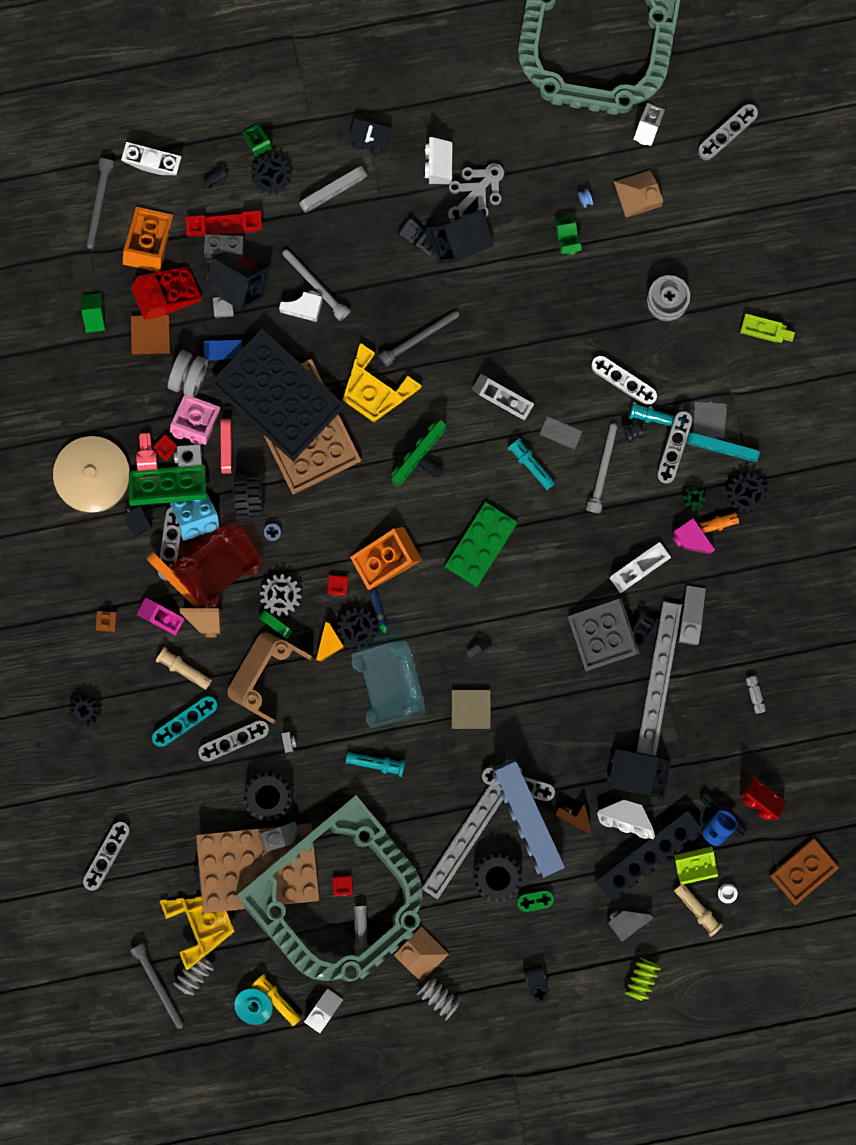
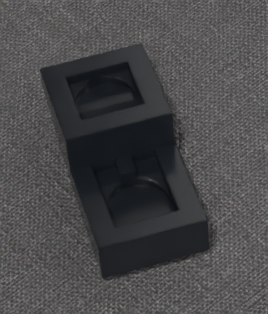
M408 218L397 234L430 257L434 249L427 230H424L412 219Z

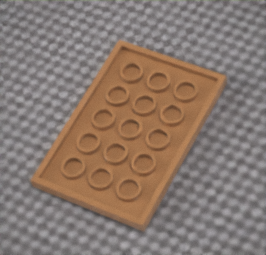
M312 359L301 364L323 384ZM339 415L294 462L265 437L293 495L361 462Z
M312 823L297 825L301 841L268 852L263 851L258 833L277 827L196 835L203 913L245 909L235 896L312 832ZM314 846L307 852L303 849L298 854L300 856L298 860L292 865L288 862L272 875L277 881L276 900L283 905L319 901Z

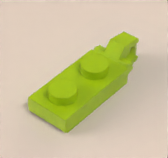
M745 314L740 331L742 334L776 343H782L783 340L792 342L795 332L786 330V326L780 322Z

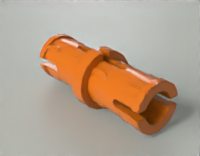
M736 512L722 517H719V515L715 516V519L705 522H699V527L703 533L717 529L721 531L724 527L739 524V520L736 517Z

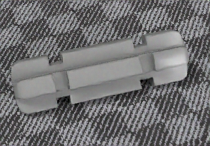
M751 676L746 678L747 685L750 687L749 692L752 703L755 704V713L765 712L766 709L765 705L762 704L763 698L760 687L757 686V677Z

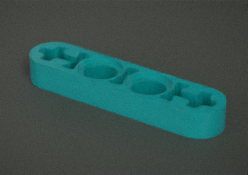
M688 433L686 440L687 444L753 462H758L760 454L759 451L695 433Z
M212 697L201 699L156 730L152 735L153 743L159 747L168 745L213 714L218 707L217 701ZM205 701H213V709H205L203 711L205 715L202 717L201 712L196 707L200 705V708H203L206 705ZM190 711L198 713V719L194 722L189 721L187 718ZM174 722L182 724V730L179 733L172 731V724ZM168 727L173 737L170 739V735L164 738V743L157 742V734L164 735L167 733L164 729Z

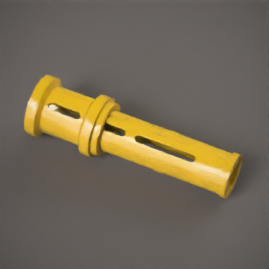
M262 974L251 986L265 992L275 1008L293 1027L300 1021L301 1017L279 995L277 987L272 986L265 978L266 975Z

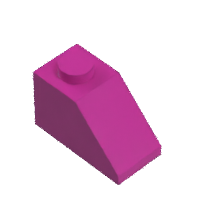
M694 519L673 532V540L678 547L682 546L686 550L707 554L715 551Z
M147 598L144 599L136 614L174 635L177 634L184 621L183 617Z

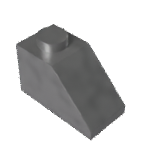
M296 822L258 833L264 852L301 841Z
M616 910L609 916L610 920L607 923L619 939L624 941L653 919L650 914L623 910L619 912Z

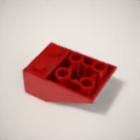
M189 266L137 276L131 286L144 320L167 315L202 300Z
M756 777L751 780L740 795L743 798L741 802L749 808L757 809V814L764 820H777L787 802Z

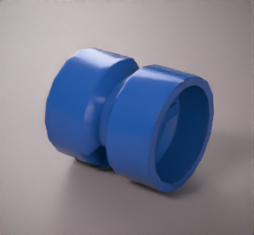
M720 810L702 828L703 837L710 844L719 846L737 829V820L730 812Z

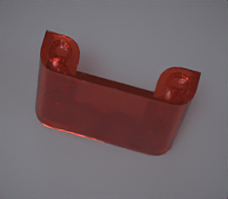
M223 526L171 566L170 570L203 608H214L220 599L219 593L243 574H256L264 562L242 526Z

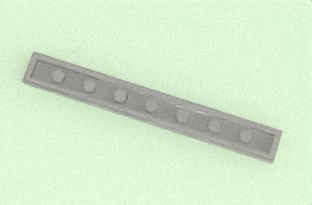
M665 601L662 604L636 753L656 756L682 609L681 604Z
M491 785L488 786L423 885L422 889L436 899L440 897L503 801L500 792L503 789Z

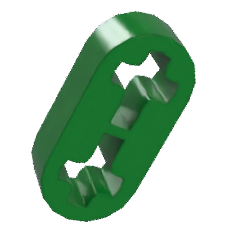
M265 610L258 617L286 639L293 632Z
M548 891L528 893L518 898L517 905L524 912L545 909L553 904L554 897ZM542 894L550 897L547 905H544L543 902L537 903L536 899L542 898ZM525 897H527V900H534L535 902L529 904L527 909L520 904Z

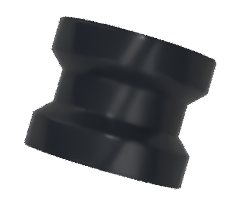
M637 420L632 421L630 425L625 424L622 426L624 435L629 443L633 442L635 438L644 437Z

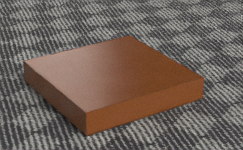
M169 315L144 320L143 316H131L132 355L170 354Z

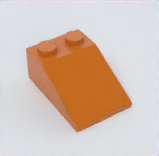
M140 207L135 208L123 251V265L160 272L173 219L172 214Z
M404 527L391 530L350 557L368 590L406 571L422 560Z

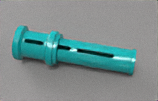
M633 402L629 414V419L637 418L644 420L645 423L652 421L671 427L675 417L655 411L651 406L648 408L639 406L636 402ZM678 418L681 423L688 422L687 418ZM680 424V427L675 426V428L686 430L682 428L683 424Z
M519 438L507 449L515 454L519 459V463H524L547 491L556 482L552 480L534 459L532 451L528 450L521 442L522 439Z
M348 751L346 764L379 769L384 774L389 772L399 774V777H402L405 760L397 761L389 757L382 759Z

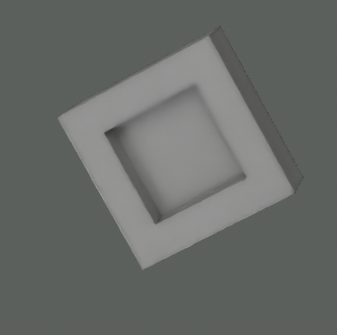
M219 297L213 298L215 318L234 316L233 305Z
M290 732L282 733L285 753L294 752L293 747H296L295 737L291 736Z

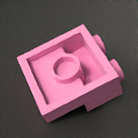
M184 395L172 420L170 432L178 439H183V437L190 439L194 445H206L220 412V407Z

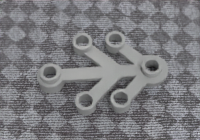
M490 164L486 170H472L469 167L463 169L462 177L465 180H470L472 177H483L484 179L480 183L460 184L457 181L450 183L449 190L453 194L463 191L472 192L458 207L454 206L449 210V219L455 217L452 215L454 211H458L459 215H462L477 197L478 210H485L487 218L488 209L486 208L485 188L490 183L492 188L490 202L492 205L500 204L499 181L504 176V170L499 164ZM497 170L498 174L496 176H493L491 174V171ZM470 171L471 176L467 177L464 173ZM452 185H458L459 188L457 190H453L451 188ZM494 196H497L499 198V201L494 202L492 198Z

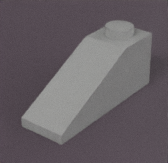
M482 373L472 388L478 395L523 420L526 419L534 405L532 402Z
M686 586L678 643L699 644L706 590L704 588Z

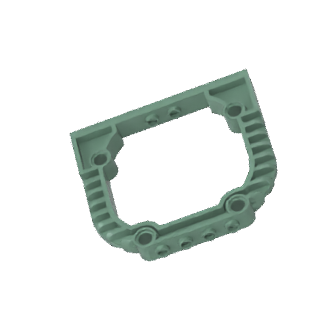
M527 0L518 49L522 70L528 79L536 87L540 88L541 97L551 101L552 104H570L572 108L588 107L589 110L596 112L605 110L613 115L627 113L632 109L633 104L641 103L654 95L666 78L680 0H645L650 8L648 24L651 28L655 29L649 68L645 77L637 85H620L615 87L613 91L565 84L560 75L543 69L538 58L539 37L544 12L554 7L555 0L548 2L543 0ZM658 14L662 17V20L656 21L653 16ZM552 86L555 90L549 93L544 88ZM625 98L629 104L621 105L619 100Z
M354 796L235 896L290 962L301 973L316 980L332 981L342 978L344 981L350 982L359 977L363 979L370 973V967L374 964L377 967L385 960L384 955L388 952L392 954L400 947L398 943L403 939L405 941L409 940L414 935L413 930L420 923V918L417 914L422 901L420 877L411 862L386 834V830L357 796ZM328 828L334 834L353 836L354 843L359 847L369 846L396 877L403 893V905L393 915V927L358 957L353 955L345 956L335 964L321 961L314 956L283 919L286 910L284 905L276 900L277 881L272 876L288 862L292 865L300 858L298 854L303 849L306 852L315 845L313 841ZM360 832L367 833V842H363L360 840ZM271 907L279 908L280 914L278 917H273L270 914ZM406 916L412 917V926L405 924L404 919ZM347 966H351L355 970L352 977L347 976L345 973Z

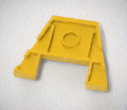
M360 344L343 401L372 422H376L420 390L422 385L407 376L395 392L364 370L375 353L363 344Z
M201 897L160 901L166 919L184 911L186 912L198 945L179 952L186 970L190 969L234 933L226 911L203 913Z

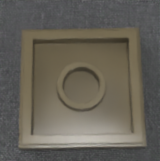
M452 690V729H490V690Z

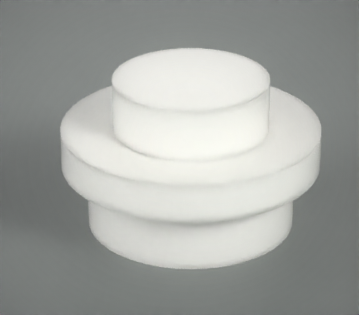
M723 884L718 890V897L724 903H731L737 898V889L732 884Z

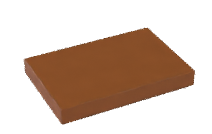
M813 838L769 876L794 905H797L838 870L839 867Z

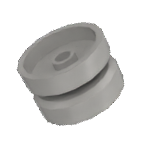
M666 275L658 278L653 282L647 294L649 311L654 317L662 321L678 319L684 314L690 302L689 287L677 276Z
M181 350L172 368L168 389L179 392L183 388L184 395L194 398L203 382L208 359L197 356L193 360L192 353Z

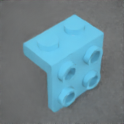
M208 494L207 499L170 502V506L179 523L183 541L220 529L217 513Z

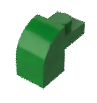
M569 216L555 219L561 254L572 255L577 253V251H582L574 217Z

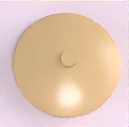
M96 436L82 437L69 443L58 455L53 469L54 485L60 497L72 508L87 513L102 512L116 505L125 495L129 486L130 467L124 453L113 442Z

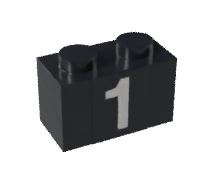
M354 118L349 136V145H352V148L357 150L368 149L376 155L386 154L391 136V128Z

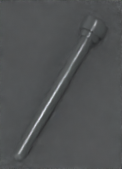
M99 159L98 167H100L99 171H101L87 240L88 249H92L95 244L108 173H111L114 167V161L109 159Z
M453 311L393 350L382 351L378 354L381 361L386 367L395 360L394 357L459 317L460 313Z
M141 943L131 949L130 952L133 957L140 960L175 1026L181 1029L183 1022L146 957L147 952L145 950L147 948L144 943Z

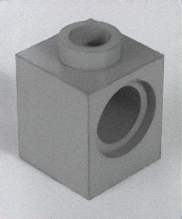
M177 446V452H174L175 463H178L179 467L203 465L201 446ZM186 452L193 453V458L190 461L183 460V455Z

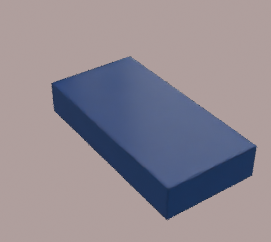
M242 340L204 341V358L208 359V361L232 360L242 350Z

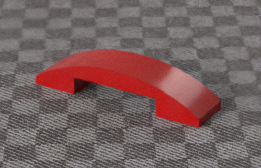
M261 211L205 217V215L186 217L187 236H228L261 231Z

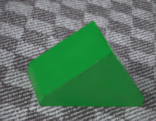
M259 124L242 132L255 158L272 150L271 143Z
M101 293L82 295V315L86 333L105 331Z

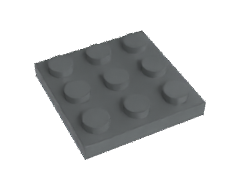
M622 598L568 616L585 671L640 654Z

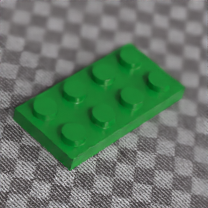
M441 420L438 423L434 422L428 429L427 437L424 438L422 436L416 443V450L413 453L410 451L406 455L404 465L401 468L398 466L393 471L391 480L395 487L399 488L443 435L446 431V424Z
M205 465L129 471L130 506L207 499Z
M485 502L448 560L445 568L478 587L518 522Z

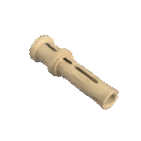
M164 647L156 662L163 663L169 667L170 671H177L206 690L212 679L181 661L180 656L176 657Z
M681 884L674 890L698 918V923L706 928L710 937L723 927L722 923L719 924L712 916V912L707 911L684 884Z

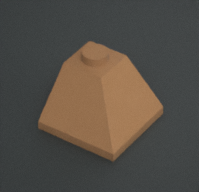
M650 170L614 181L625 218L659 208L663 204L658 184Z
M180 608V613L201 634H205V638H217V634H221L222 611L219 608Z
M422 926L394 954L421 982L449 955Z

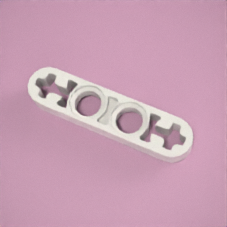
M598 356L593 360L592 370L623 392L646 406H650L656 401L657 393L653 388L606 357ZM601 361H603V366L607 369L609 365L612 366V368L608 372V375L604 374L606 372L605 369H597L596 362L600 363ZM619 371L622 377L620 380L615 381L611 378V373ZM629 381L637 383L638 388L635 391L627 389ZM641 386L644 387L642 392L645 394L652 393L651 397L653 400L648 399V401H645V396L641 393L639 396L636 395Z

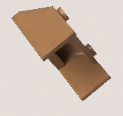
M264 632L256 639L230 684L228 696L234 702L275 724L276 721L258 711L262 704V697L253 690L255 683L271 656L284 660L294 651L310 661L313 657L277 636Z

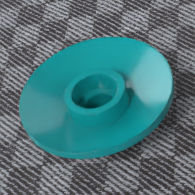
M245 989L235 999L237 1015L248 1024H263L272 1014L273 1006L269 996L259 989Z

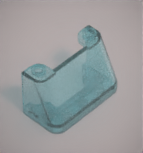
M391 642L351 654L353 668L364 674L372 709L368 710L366 715V721L370 729L420 717L425 714V705L411 650L407 642Z

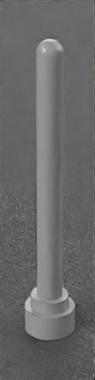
M283 250V256L334 309V316L339 321L343 320L350 313L349 308L346 305L339 304L289 250Z
M615 423L610 425L593 498L587 503L586 510L590 512L601 513L603 505H601L602 501H600L617 431Z

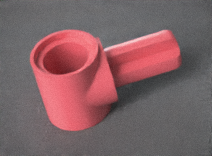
M142 433L139 435L140 451L136 454L138 471L157 469V456L151 447V435L149 433Z

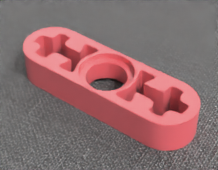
M231 418L221 419L222 474L232 473Z

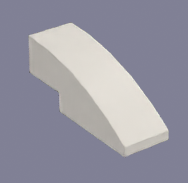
M659 542L613 574L610 579L618 591L622 593L671 557Z

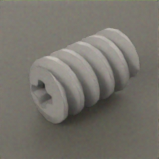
M203 957L189 971L183 969L182 972L185 976L178 975L177 978L180 983L173 982V984L185 994L194 995L195 991L193 988H200L198 982L204 983L203 976L208 977L210 975L207 969L213 971L214 966L207 958Z
M434 978L429 980L417 995L424 993L422 1000L429 998L428 1005L430 1006L435 1003L433 1010L436 1011L441 1008L439 1015L447 1014L445 1019L447 1020L457 1009L460 1000L452 1001L454 994L446 996L448 989L446 988L441 991L442 984L440 983L435 986L437 979Z

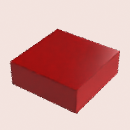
M166 434L152 447L165 461L177 451V445Z
M329 575L327 594L347 596L348 577Z
M352 875L332 877L334 897L353 895Z

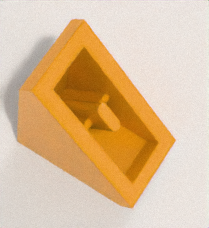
M325 622L316 659L320 662L344 648L333 628L327 622Z

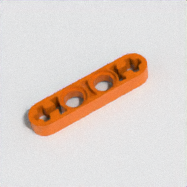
M154 552L146 558L195 608H202L205 605V602Z

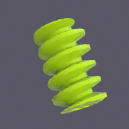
M640 958L643 962L636 963L640 970H633L637 977L630 978L634 984H628L632 991L625 992V994L643 1001V999H649L645 992H652L648 985H655L651 977H658L654 970H660L661 967Z

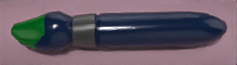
M372 588L370 595L378 627L385 634L387 624L384 620L378 593Z

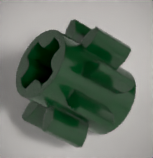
M696 487L693 488L692 492L687 489L686 493L688 496L682 497L687 502L684 507L690 506L692 511L695 510L696 506L701 509L703 506L700 502L706 501V498H702L704 491L698 492ZM691 495L693 497L696 495L698 496L697 502L690 501V499L692 498Z

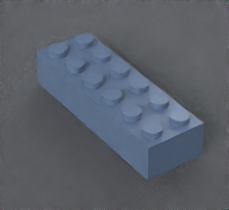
M515 757L495 766V772L492 773L496 785H501L503 788L500 791L505 804L509 802L511 806L508 810L513 821L517 820L519 823L516 827L521 839L526 838L527 842L524 844L529 856H534L535 858L532 862L537 874L542 873L544 878L565 868Z

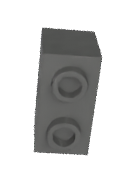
M205 235L204 255L206 258H212L222 252H227L244 257L243 236Z

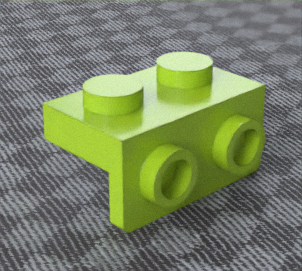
M712 847L674 855L680 884L683 885L718 877Z

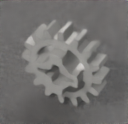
M281 574L280 579L276 575L273 576V581L267 579L268 585H262L265 592H260V595L264 596V599L260 600L261 603H267L264 607L265 610L271 608L270 614L277 611L278 616H281V612H284L287 616L288 610L295 612L293 606H299L300 604L297 602V599H302V596L297 595L301 591V588H295L297 582L291 583L290 576L285 580L283 574ZM285 583L288 585H286L285 587H278L276 584ZM271 588V590L273 591L272 598H270L269 600L268 593ZM275 589H277L281 593L286 592L284 594V597L287 602H285L281 598L276 599L278 595ZM293 591L294 597L292 602H290L289 594ZM277 604H284L286 607L277 608L274 606Z

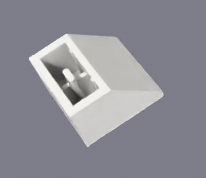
M429 137V143H426L425 149L426 159H429V162H425V178H429V184H450L452 182V142Z

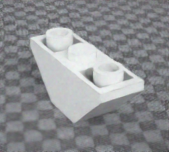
M126 142L121 161L143 171L159 175H177L182 157Z
M622 800L598 811L599 821L606 827L613 826L619 828L622 832H632L644 839H654L655 837L653 827L642 805Z

